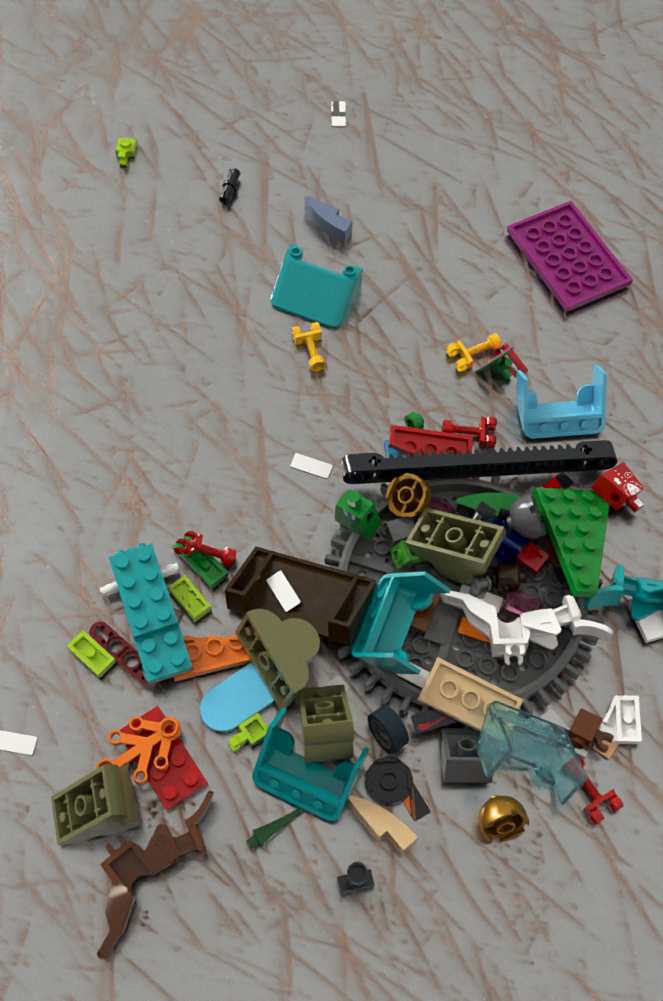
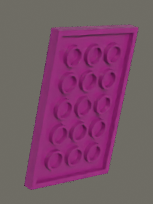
M572 201L507 227V232L566 312L630 286L633 282L631 276Z

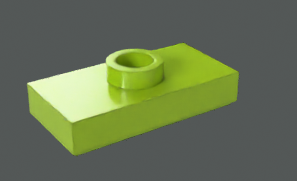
M186 575L167 587L169 593L194 623L212 610V606Z

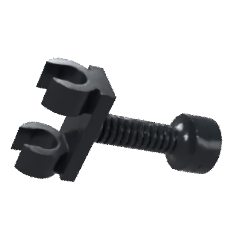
M361 862L350 864L347 869V875L337 877L340 895L362 888L365 890L374 888L371 869L367 870V867Z

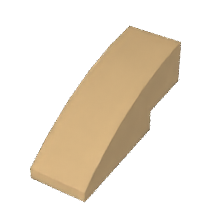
M353 795L348 797V806L378 842L386 836L401 855L417 842L418 837L394 814L366 799Z

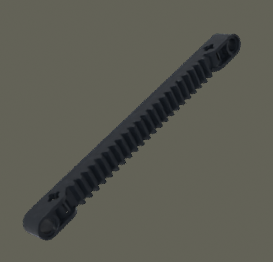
M608 440L580 442L576 445V448H572L567 444L565 449L561 445H558L557 449L550 445L549 450L545 446H542L541 450L533 446V450L525 447L524 451L517 447L516 451H513L509 447L507 452L503 448H500L499 452L492 448L491 453H488L486 449L479 453L475 449L474 454H471L469 450H466L465 454L458 450L457 455L452 451H449L448 455L441 451L440 456L435 452H432L431 456L424 452L422 457L418 452L415 453L414 457L409 453L406 454V457H403L399 453L397 458L392 454L389 455V458H384L378 453H360L346 455L340 462L345 483L369 484L392 482L394 478H399L406 473L419 476L423 480L608 470L616 466L618 460L612 443Z

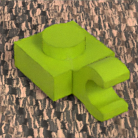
M118 138L115 152L116 156L120 158L119 165L127 166L128 157H134L137 147L136 139Z
M259 713L238 725L240 733L230 738L228 745L233 752H236L246 742L253 747L265 738L268 726Z

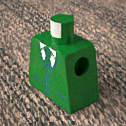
M347 490L335 506V521L368 540L381 525L375 504L361 496L357 491Z

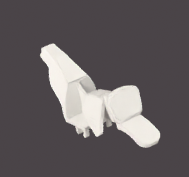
M450 591V593L441 594L443 603L463 610L469 625L489 639L492 657H504V662L507 666L510 665L509 658L512 656L518 658V665L523 663V656L526 654L529 641L549 650H554L558 645L556 635L561 632L560 626L568 625L573 635L585 634L604 640H610L613 634V630L606 625L581 620V612L574 597L570 595L563 597L561 607L553 610L552 608L539 609L522 613L515 621L505 623L498 619L495 606L468 593L463 594Z

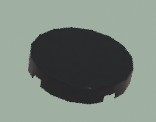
M386 756L379 758L373 762L366 772L365 786L367 793L375 802L381 805L393 806L400 804L408 798L412 790L413 777L411 770L396 757Z

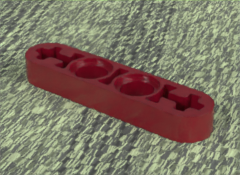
M96 622L90 627V637L115 658L116 663L141 686L151 688L158 683L148 685L147 679H145L140 671L143 666L138 651L108 624ZM104 630L106 637L109 639L105 641L101 635L97 636L96 631ZM120 642L123 646L119 652L110 651V646L113 643ZM129 657H137L138 663L136 666L128 667L126 665V660Z

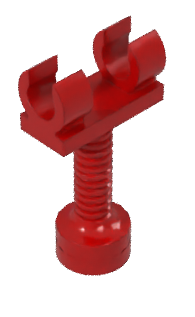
M481 416L478 428L457 426L452 423V420H443L442 432L478 435L479 447L495 448L497 437L485 435V430H496L497 419Z
M188 531L184 534V536L191 537V541L181 538L175 542L184 546V549L176 547L174 549L175 553L179 555L185 554L186 557H190L198 551L220 558L221 564L229 567L232 566L236 557V550L226 547L224 550L202 544L203 535H197L194 531Z
M579 756L564 767L570 775L575 774L584 788L589 792L588 794L592 796L593 802L583 810L587 813L591 822L596 825L604 820L602 812L596 807L597 805L606 800L613 812L618 811L624 805L615 794L614 789L605 795H601L598 792L597 788L592 784L593 782L589 780L590 778L585 773L584 766L586 764Z

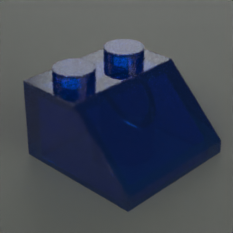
M493 516L485 521L503 526L506 530V535L494 557L501 562H518V559L531 541L519 536L514 529L510 530L508 523L502 519Z

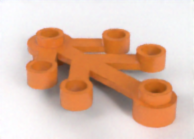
M139 716L132 717L129 721V726L133 732L138 733L144 729L155 733L149 737L125 734L120 730H112L108 735L112 745L128 744L134 745V747L114 760L102 759L98 762L96 769L104 764H113L121 768L140 755L137 770L133 773V779L138 785L146 784L149 779L147 769L152 749L160 741L159 755L154 759L155 768L158 771H165L169 767L168 754L171 742L176 740L181 734V725L175 718L167 717L161 722L142 720ZM135 721H140L141 725L137 728H134L133 723ZM167 727L174 728L173 732L169 734L165 730ZM114 735H120L118 741H112ZM164 759L166 761L165 765L162 767L158 766V761ZM144 773L145 778L139 781L136 779L138 774Z

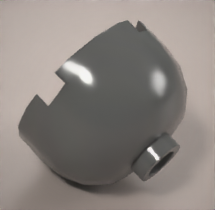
M529 493L517 498L511 504L510 517H507L510 530L515 529L519 536L528 539L546 535L545 524L541 520V512L534 495Z

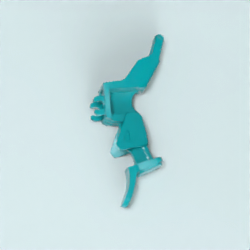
M619 565L614 570L610 586L598 589L594 597H587L585 602L587 609L592 610L601 606H618L622 595L632 596L631 618L635 621H640L660 609L663 613V580L624 575V565Z

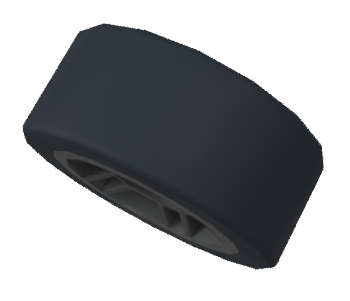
M383 705L368 715L369 728L376 741L386 752L392 754L409 743L408 731L399 715L391 707Z

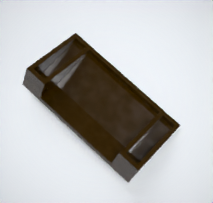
M255 546L224 591L227 609L243 614L254 609H265L277 615L281 621L290 618L302 619L316 629L319 637L351 646L362 624L377 580ZM279 571H282L301 601L287 612L267 583V579Z

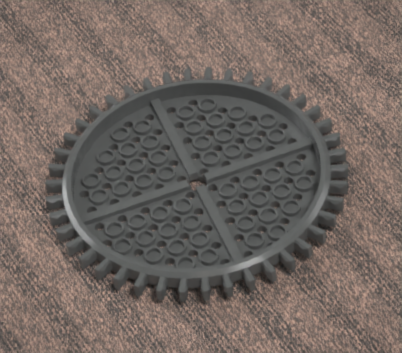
M491 476V482L480 480V477L472 479L424 480L431 490V501L428 508L466 518H471L476 509L453 503L451 500L485 492L523 495L515 492L519 480L517 477L510 481L508 488L498 485L500 476ZM382 483L380 487L381 494L385 497L381 502H378L369 493L365 495L366 499L375 504L381 520V525L372 535L378 536L379 539L374 540L370 538L368 540L340 524V530L349 534L350 537L348 541L332 537L331 546L342 550V556L325 555V564L339 567V570L357 575L365 573V577L377 580V583L386 574L426 571L428 574H435L434 578L440 582L450 583V579L440 574L433 564L428 561L410 563L401 569L396 568L390 552L391 546L385 534L386 522L402 517L395 515L388 507L389 503L386 500L388 485L386 483ZM532 486L529 488L526 494L532 493L533 495L536 487ZM500 508V515H493L489 523L503 526L506 530V535L487 571L482 575L475 576L479 580L484 575H488L492 588L487 592L491 594L497 592L503 598L499 613H497L498 619L509 623V618L516 620L522 613L537 610L535 608L536 605L541 606L542 609L552 608V610L561 607L564 597L562 593L566 592L570 596L573 595L568 583L560 585L553 573L555 567L550 556L536 575L519 564L521 570H525L526 584H521L519 591L501 592L497 589V586H493V568H496L498 563L501 562L518 563V559L530 545L529 542H534L538 548L549 555L544 543L545 540L550 539L547 529L544 536L523 539L517 532L515 533L514 529L510 530L507 517H510V511ZM415 517L412 519L414 522H417L419 517ZM508 536H513L515 540H510ZM371 554L373 557L369 559L365 555ZM507 554L510 556V558L505 559L503 555ZM391 560L393 564L389 565L386 561ZM407 567H413L414 571H408ZM545 567H550L552 571H547ZM599 579L598 589L603 584L602 579ZM460 583L454 584V585H457V586H462V584H460ZM540 586H545L547 590H541ZM574 597L581 612V620L603 623V618L587 614L588 609L585 606L587 597ZM513 599H519L521 603L517 604ZM455 607L443 645L439 643L434 644L430 640L424 639L425 634L409 628L401 650L411 654L409 662L428 672H431L437 657L469 673L474 672L477 677L491 683L492 679L498 680L499 684L495 686L523 699L521 709L528 718L534 712L528 699L535 695L545 708L550 706L552 700L544 691V688L549 684L559 694L563 695L568 687L557 676L564 672L570 678L577 680L581 672L568 662L574 657L587 664L592 655L579 649V642L582 641L595 646L599 638L585 634L573 635L568 625L560 626L561 632L559 637H556L558 645L554 650H549L529 641L528 645L531 646L532 650L526 651V654L523 656V663L521 664L527 670L521 671L517 657L512 656L509 658V666L505 662L504 664H499L497 659L501 658L504 660V657H492L490 643L459 633L458 629L462 617L466 616L462 609ZM414 631L417 633V636L412 637L409 635V632ZM354 641L351 646L345 645L338 650L339 658H344L352 653ZM459 645L461 649L454 650L452 646ZM475 652H481L482 657H477ZM546 652H552L554 657L547 656ZM430 658L433 663L427 664L424 660ZM361 660L353 663L349 668V673L352 676L359 673L365 667L372 674L364 683L366 691L373 688L378 681L387 687L382 692L381 703L386 704L394 692L404 697L400 704L399 712L402 715L409 710L411 702L422 705L421 712L433 709L417 701L422 691L421 687L404 678L397 677L396 674ZM462 723L464 729H469V726Z

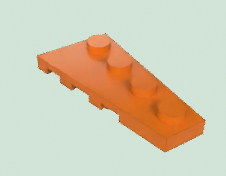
M237 635L200 638L184 636L183 639L193 670L174 676V680L176 682L251 663L252 661Z

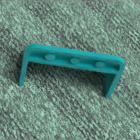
M290 244L271 296V305L276 309L312 322H318L320 325L332 329L339 328L361 290L363 268L348 265L344 268L342 274H338L301 261L303 250L297 245Z

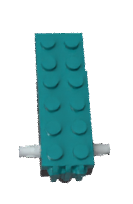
M140 543L136 548L132 549V547H129L127 551L118 550L114 556L109 557L116 582L99 588L102 597L120 593L148 685L191 671L193 667L164 581V577L180 572L178 564L160 567L152 543L148 545Z

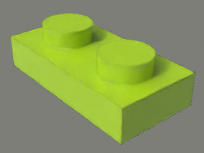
M84 630L67 645L68 650L99 678L116 663L115 658Z

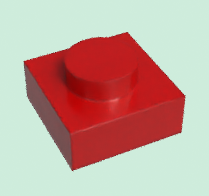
M531 543L518 559V563L536 575L550 555Z

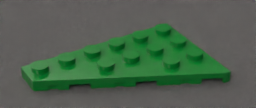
M535 488L533 495L539 506L542 519L573 597H594L598 592L610 504L593 490Z

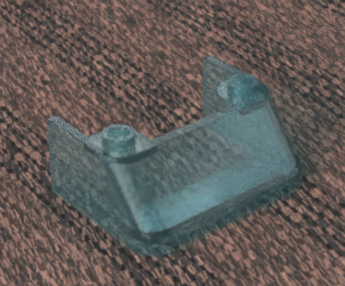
M493 701L488 707L476 746L485 775L490 778L507 757L531 765L535 771L536 778L541 783L552 785L560 804L564 805L588 779L567 732L555 723L500 701Z

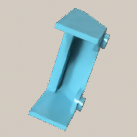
M598 364L593 365V384L581 386L577 391L576 401L537 404V395L529 389V379L521 370H517L516 401L522 430L527 437L534 439L596 434L604 429L607 373Z

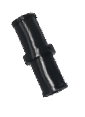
M233 168L229 170L227 179L223 182V190L219 197V201L223 204H226V201L227 205L230 204L232 195L237 190V181L241 173L236 168H234V171Z

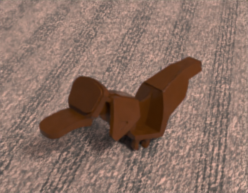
M208 791L199 809L185 820L189 832L179 837H173L168 825L159 824L145 850L132 841L127 842L122 835L117 836L121 843L119 849H114L109 843L106 845V850L111 856L100 865L111 880V889L105 911L110 931L97 951L99 959H106L120 936L124 934L136 900L132 894L131 887L137 877L141 875H154L174 864V862L176 863L182 858V854L198 850L201 858L205 856V853H207L200 828L196 825L206 813L214 795L213 791Z

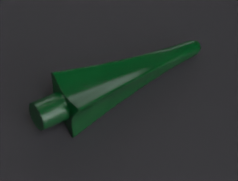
M299 807L273 822L252 830V837L246 840V844L250 849L257 845L262 849L281 829L305 810Z

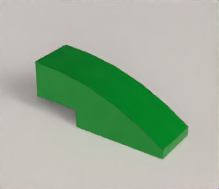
M485 492L457 498L456 503L477 509L479 504L484 502L495 509L494 515L498 516L500 508L510 511L511 504L521 496L501 492Z

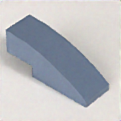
M306 195L305 212L324 233L345 244L352 235V221L340 217L339 209Z

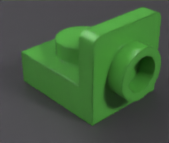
M401 540L390 549L397 569H401L410 563L425 562V560L415 555L407 547L406 540Z

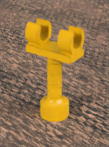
M310 323L312 326L311 331L301 333L299 326L292 327L295 345L307 344L311 356L309 360L311 370L313 372L323 370L326 367L324 357L318 355L314 341L322 340V331L319 323Z
M494 333L487 337L486 342L467 350L461 340H459L457 343L448 345L446 347L448 351L446 352L449 357L460 354L462 358L456 362L457 366L455 367L459 372H464L468 368L473 367L471 356L489 348L493 351L500 349L502 342L498 334Z

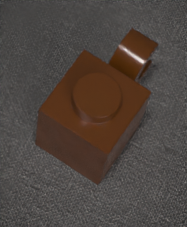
M581 708L569 730L566 741L570 742L575 748L586 751L589 750L594 741L596 748L600 752L607 753L609 747L604 745L602 741L606 740L611 743L614 736L599 730L603 718Z

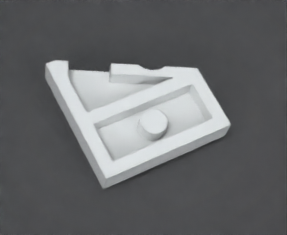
M614 696L599 729L600 731L612 734L614 738L611 743L603 740V744L642 743L639 696Z

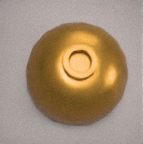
M406 473L399 478H394L389 484L386 500H388L390 511L395 515L404 518L419 517L424 509L429 507L431 490L428 484L419 476Z
M504 795L490 797L481 807L478 816L483 838L488 842H493L492 838L499 837L500 842L514 839L525 831L524 826L526 824L528 826L530 824L523 805L515 798Z

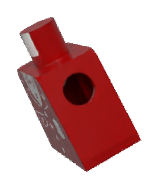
M624 462L603 473L590 487L616 510L627 505L636 513L644 506L643 502L637 497L643 490V486Z

